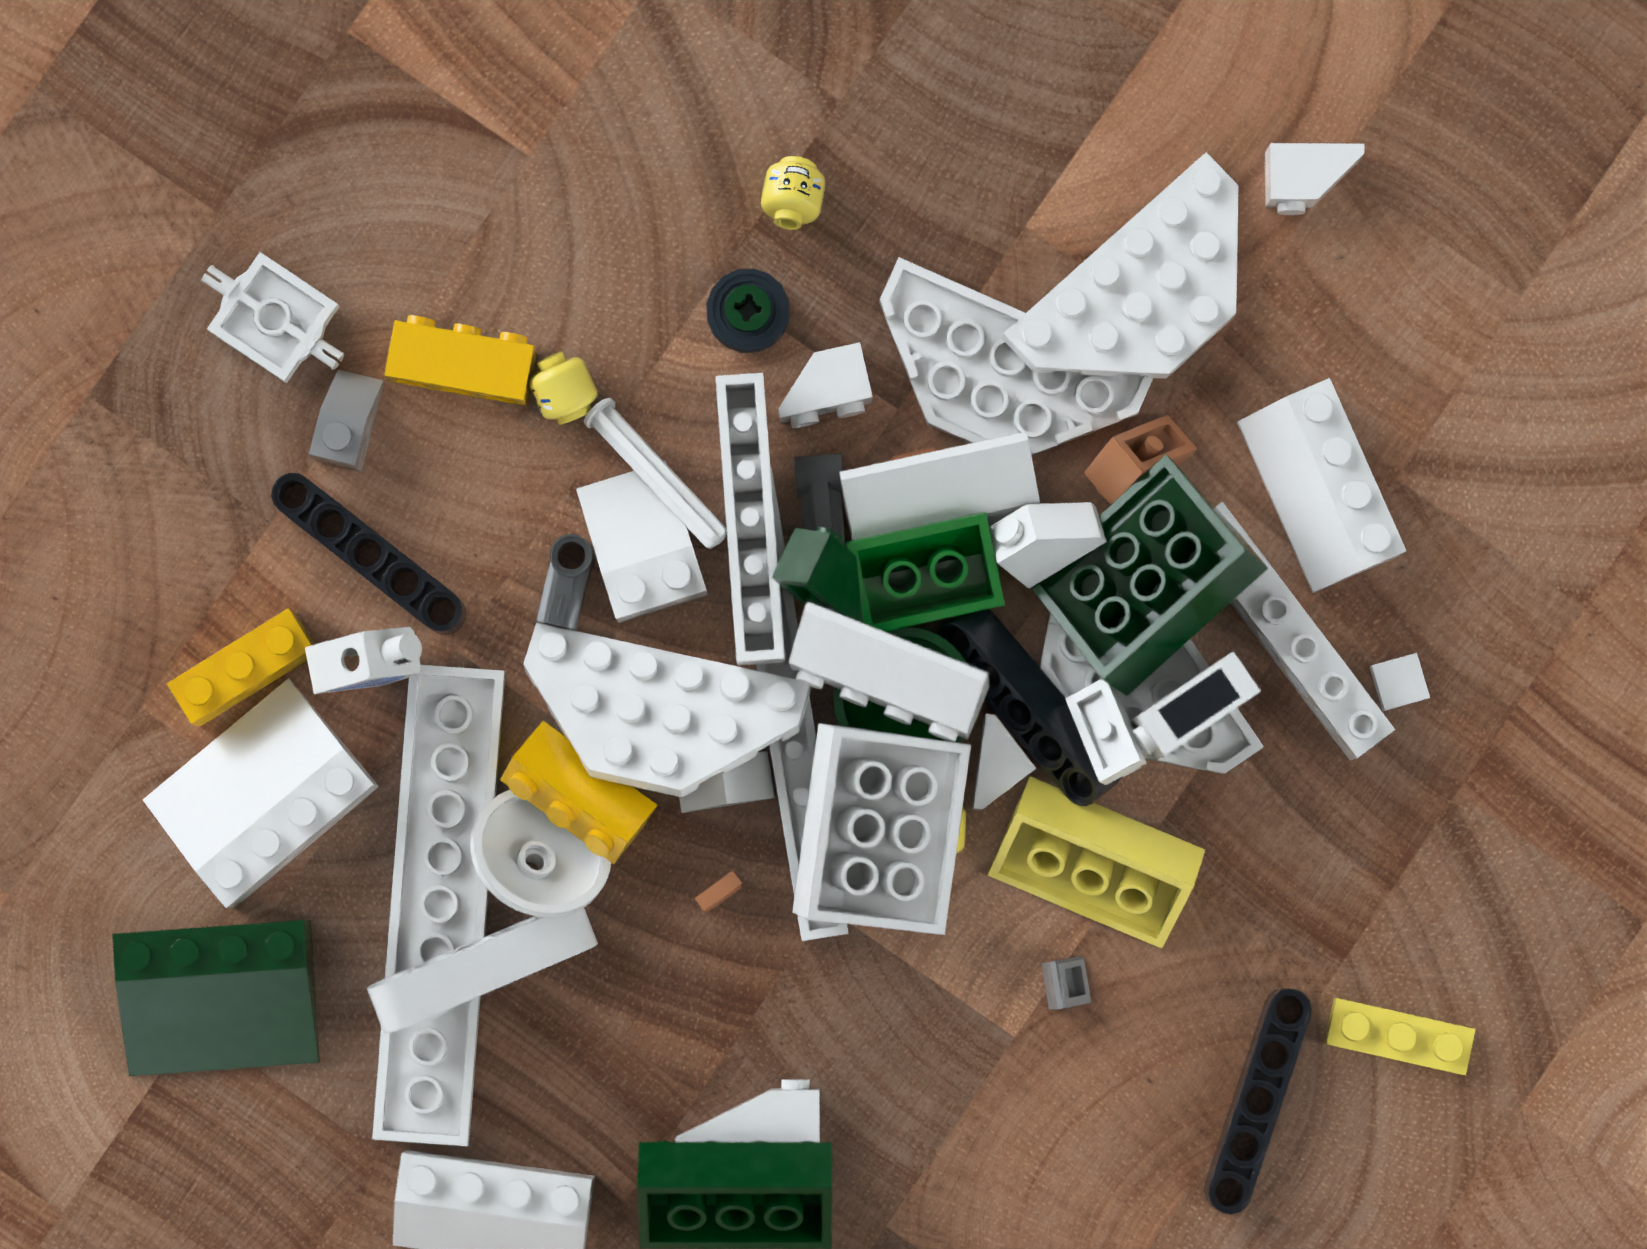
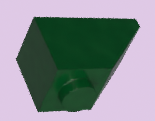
M817 527L816 531L795 528L771 578L805 607L807 602L863 623L857 557L842 544L843 538L831 529Z

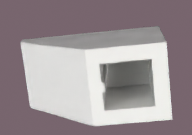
M860 342L813 353L778 409L781 424L791 422L792 428H802L819 423L818 415L837 412L838 418H845L865 412L864 405L871 404L873 396Z

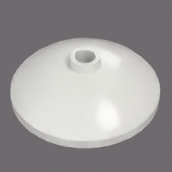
M507 790L493 798L481 811L473 827L471 855L480 879L495 897L522 913L538 917H560L575 913L586 907L597 897L610 873V861L592 853L583 841L567 829L553 824L544 812L529 801L518 798L511 790ZM526 862L534 863L539 870L530 868Z

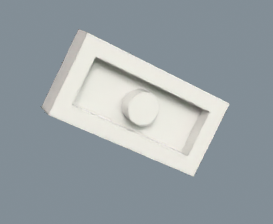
M1100 679L1065 699L1100 783L1107 785L1122 776L1125 777L1146 764L1116 688Z

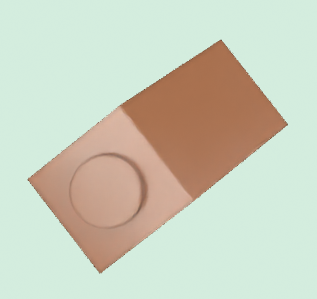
M1167 414L1113 436L1084 474L1094 484L1098 493L1112 504L1166 454L1179 466L1192 456L1197 448Z

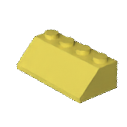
M1030 776L987 876L1162 949L1194 888L1205 849L1096 803L1088 806L1076 805L1058 787Z

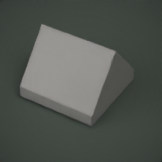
M1083 956L1041 963L1049 1010L1091 1003Z

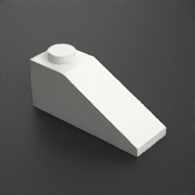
M782 1079L781 1088H772L678 1135L675 1138V1142H819L820 1089L810 1088V1079Z

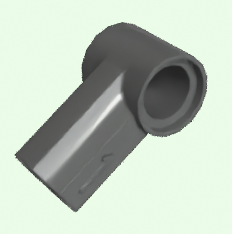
M841 453L794 457L797 499H801L802 529L816 531L817 527L831 529L843 538L842 544L845 545L841 501L843 493L840 472L843 471Z
M567 534L559 537L553 543L536 622L577 631L589 575L595 561L593 550L583 537L576 534ZM571 545H577L585 551L583 564L574 570L566 569L560 564L561 552Z

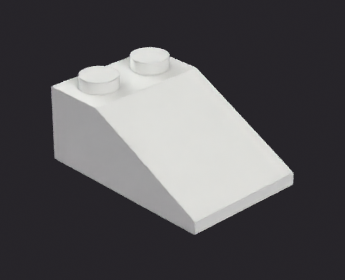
M635 471L576 489L605 587L618 623L708 595L686 525Z

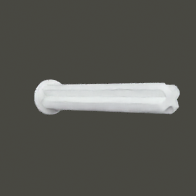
M606 398L592 407L585 416L584 424L588 428H595L706 548L712 549L725 539L727 528L614 409L616 406L615 401L612 398Z

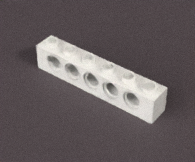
M763 373L715 376L737 665L785 662L780 589L779 584L771 578L778 563Z
M1222 501L1216 508L1268 567L1261 576L1231 602L1232 606L1347 758L1353 760L1360 757L1392 733L1395 728Z

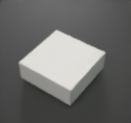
M1417 653L1369 666L1382 711L1430 698Z

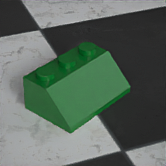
M986 512L845 542L846 548L857 557L863 624L880 631L894 630L1005 605Z

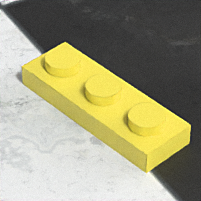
M1334 998L1324 1044L1466 1076L1476 1029Z

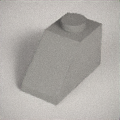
M338 369L320 408L309 455L314 460L359 472L362 471L384 385L383 380Z

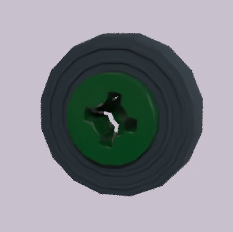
M737 269L723 276L711 289L706 303L707 322L714 337L726 348L740 353L760 352L773 346L785 333L790 319L789 299L783 286L770 274L757 269Z

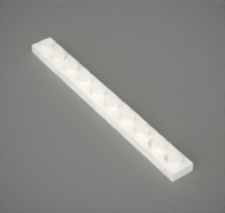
M770 467L777 563H779L785 550L773 472L772 467ZM779 584L785 662L756 664L757 671L795 679L797 672L791 670L788 663L798 632L793 596ZM810 697L799 733L783 742L779 739L770 744L794 896L816 745ZM797 915L802 941L849 934L846 923L812 920Z

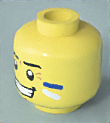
M787 156L782 158L780 162L771 165L767 170L761 196L762 210L774 219V224L778 227L796 230L801 228L802 224L815 221L820 215L826 183L823 174L817 169L816 164L803 157Z
M561 351L536 362L540 371L530 377L528 385L544 418L549 420L556 419L558 425H562L586 415L592 409L591 403L597 398L598 392L583 359L578 357L565 359Z

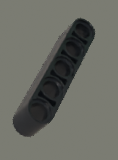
M288 473L275 481L271 497L274 505L285 516L432 631L440 635H450L462 628L466 620V609L464 603L452 591L305 476L299 473ZM294 485L305 486L307 499L304 504L297 508H288L284 502V495L287 489ZM333 513L342 515L344 519L342 532L335 537L323 536L321 532L323 519ZM374 542L379 544L381 548L379 561L369 567L360 565L357 558L360 547L366 543ZM412 571L418 577L416 590L406 596L397 594L394 588L396 577L402 572ZM449 600L455 606L453 620L444 625L434 623L431 617L433 606L438 601Z
M990 609L954 616L940 627L938 635L951 643L960 652L969 666L988 673L989 689L984 701L1072 803L1079 806H1088L1119 783L1122 777L1107 785L1099 782L1065 700L1066 697Z
M1280 988L1274 990L1264 1002L1205 1180L1204 1194L1206 1200L1212 1207L1224 1214L1241 1212L1251 1200L1311 1018L1312 1007L1310 1000L1297 989ZM1285 996L1295 998L1299 1005V1014L1290 1023H1283L1276 1014V1005ZM1276 1041L1283 1047L1284 1059L1279 1066L1268 1068L1261 1060V1050L1268 1042ZM1263 1087L1269 1094V1105L1261 1113H1251L1246 1106V1096L1251 1089ZM1246 1132L1254 1139V1150L1247 1158H1235L1230 1148L1231 1141L1237 1134ZM1226 1178L1235 1179L1240 1188L1237 1199L1229 1204L1219 1203L1215 1195L1218 1183Z

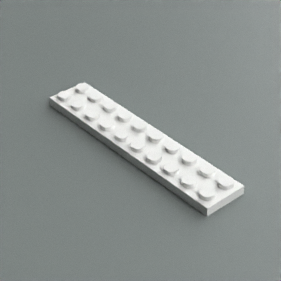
M421 665L420 674L409 677L385 978L485 937L489 890L480 879L472 860L471 835L481 811L496 797L506 672L503 670ZM481 996L394 1032L384 1033L381 1026L373 1140L469 1146Z

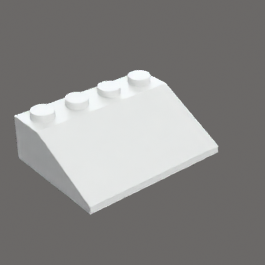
M288 678L145 797L143 801L195 872L225 908H235L380 786Z
M818 723L792 913L812 920L945 935L971 745Z

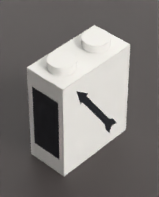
M1233 651L1132 719L1130 723L1135 729L1133 733L1143 756L1146 757L1152 754L1155 760H1158L1261 691Z

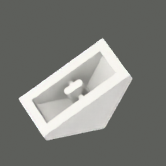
M985 714L983 719L972 810H983L1036 769L997 716L993 714Z
M757 752L758 756L725 774L720 772L698 784L699 788L684 797H679L681 812L687 813L775 798L768 752Z

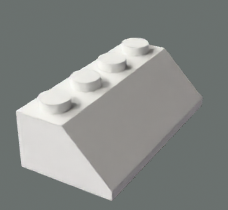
M1330 378L1286 396L1237 422L1312 593L1394 559L1406 552V548Z
M1027 432L840 472L844 507L852 541L986 512L990 527L1026 504H1040Z
M807 602L788 662L791 670L797 672L795 679L808 686L822 689L824 683L841 689L842 691L839 696L853 704L866 707L868 701L886 707L884 715L908 725L911 724L914 718L931 725L928 730L929 733L950 742H955L957 736L968 740L989 689L988 673L810 602Z
M406 1150L401 1153L394 1201L393 1245L415 1249H585L595 1176Z

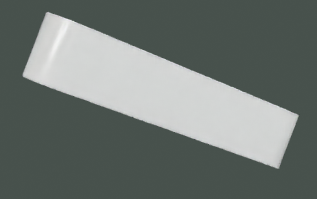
M584 908L575 913L560 917L533 916L368 986L367 990L384 1033H390L595 947L598 942Z

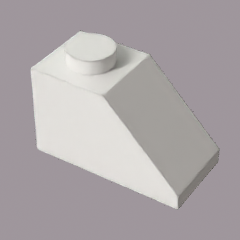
M1270 143L1265 152V208H1277V213L1281 215L1304 214L1306 208H1312L1359 162L1365 153V144Z
M1091 502L1026 504L989 527L997 563L1028 589L1106 542L1097 508Z

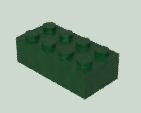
M639 1142L637 1201L640 1249H832V1142Z

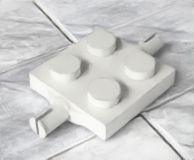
M259 252L248 270L235 280L215 268L214 265H211L207 271L220 280L221 283L206 273L203 275L201 280L203 283L224 295L220 310L207 330L286 384L301 362L311 355L331 367L332 370L336 369L339 364L326 355L325 352L342 361L345 353L322 339L325 327L340 306L263 253Z

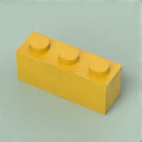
M409 315L407 322L394 320L384 373L389 382L527 407L530 393L528 382L533 375L537 356L535 346L527 344L528 337L509 332H500L499 339L481 336V328L465 324H454L453 330L436 328L435 320Z
M288 608L166 684L190 723L201 727L306 662L305 647L315 645L297 613Z
M545 721L540 723L511 758L500 778V781L506 784L515 796L529 801L544 812L553 824L567 829L583 841L592 853L606 858L612 864H615L657 807L656 803L633 786L590 777L570 741Z

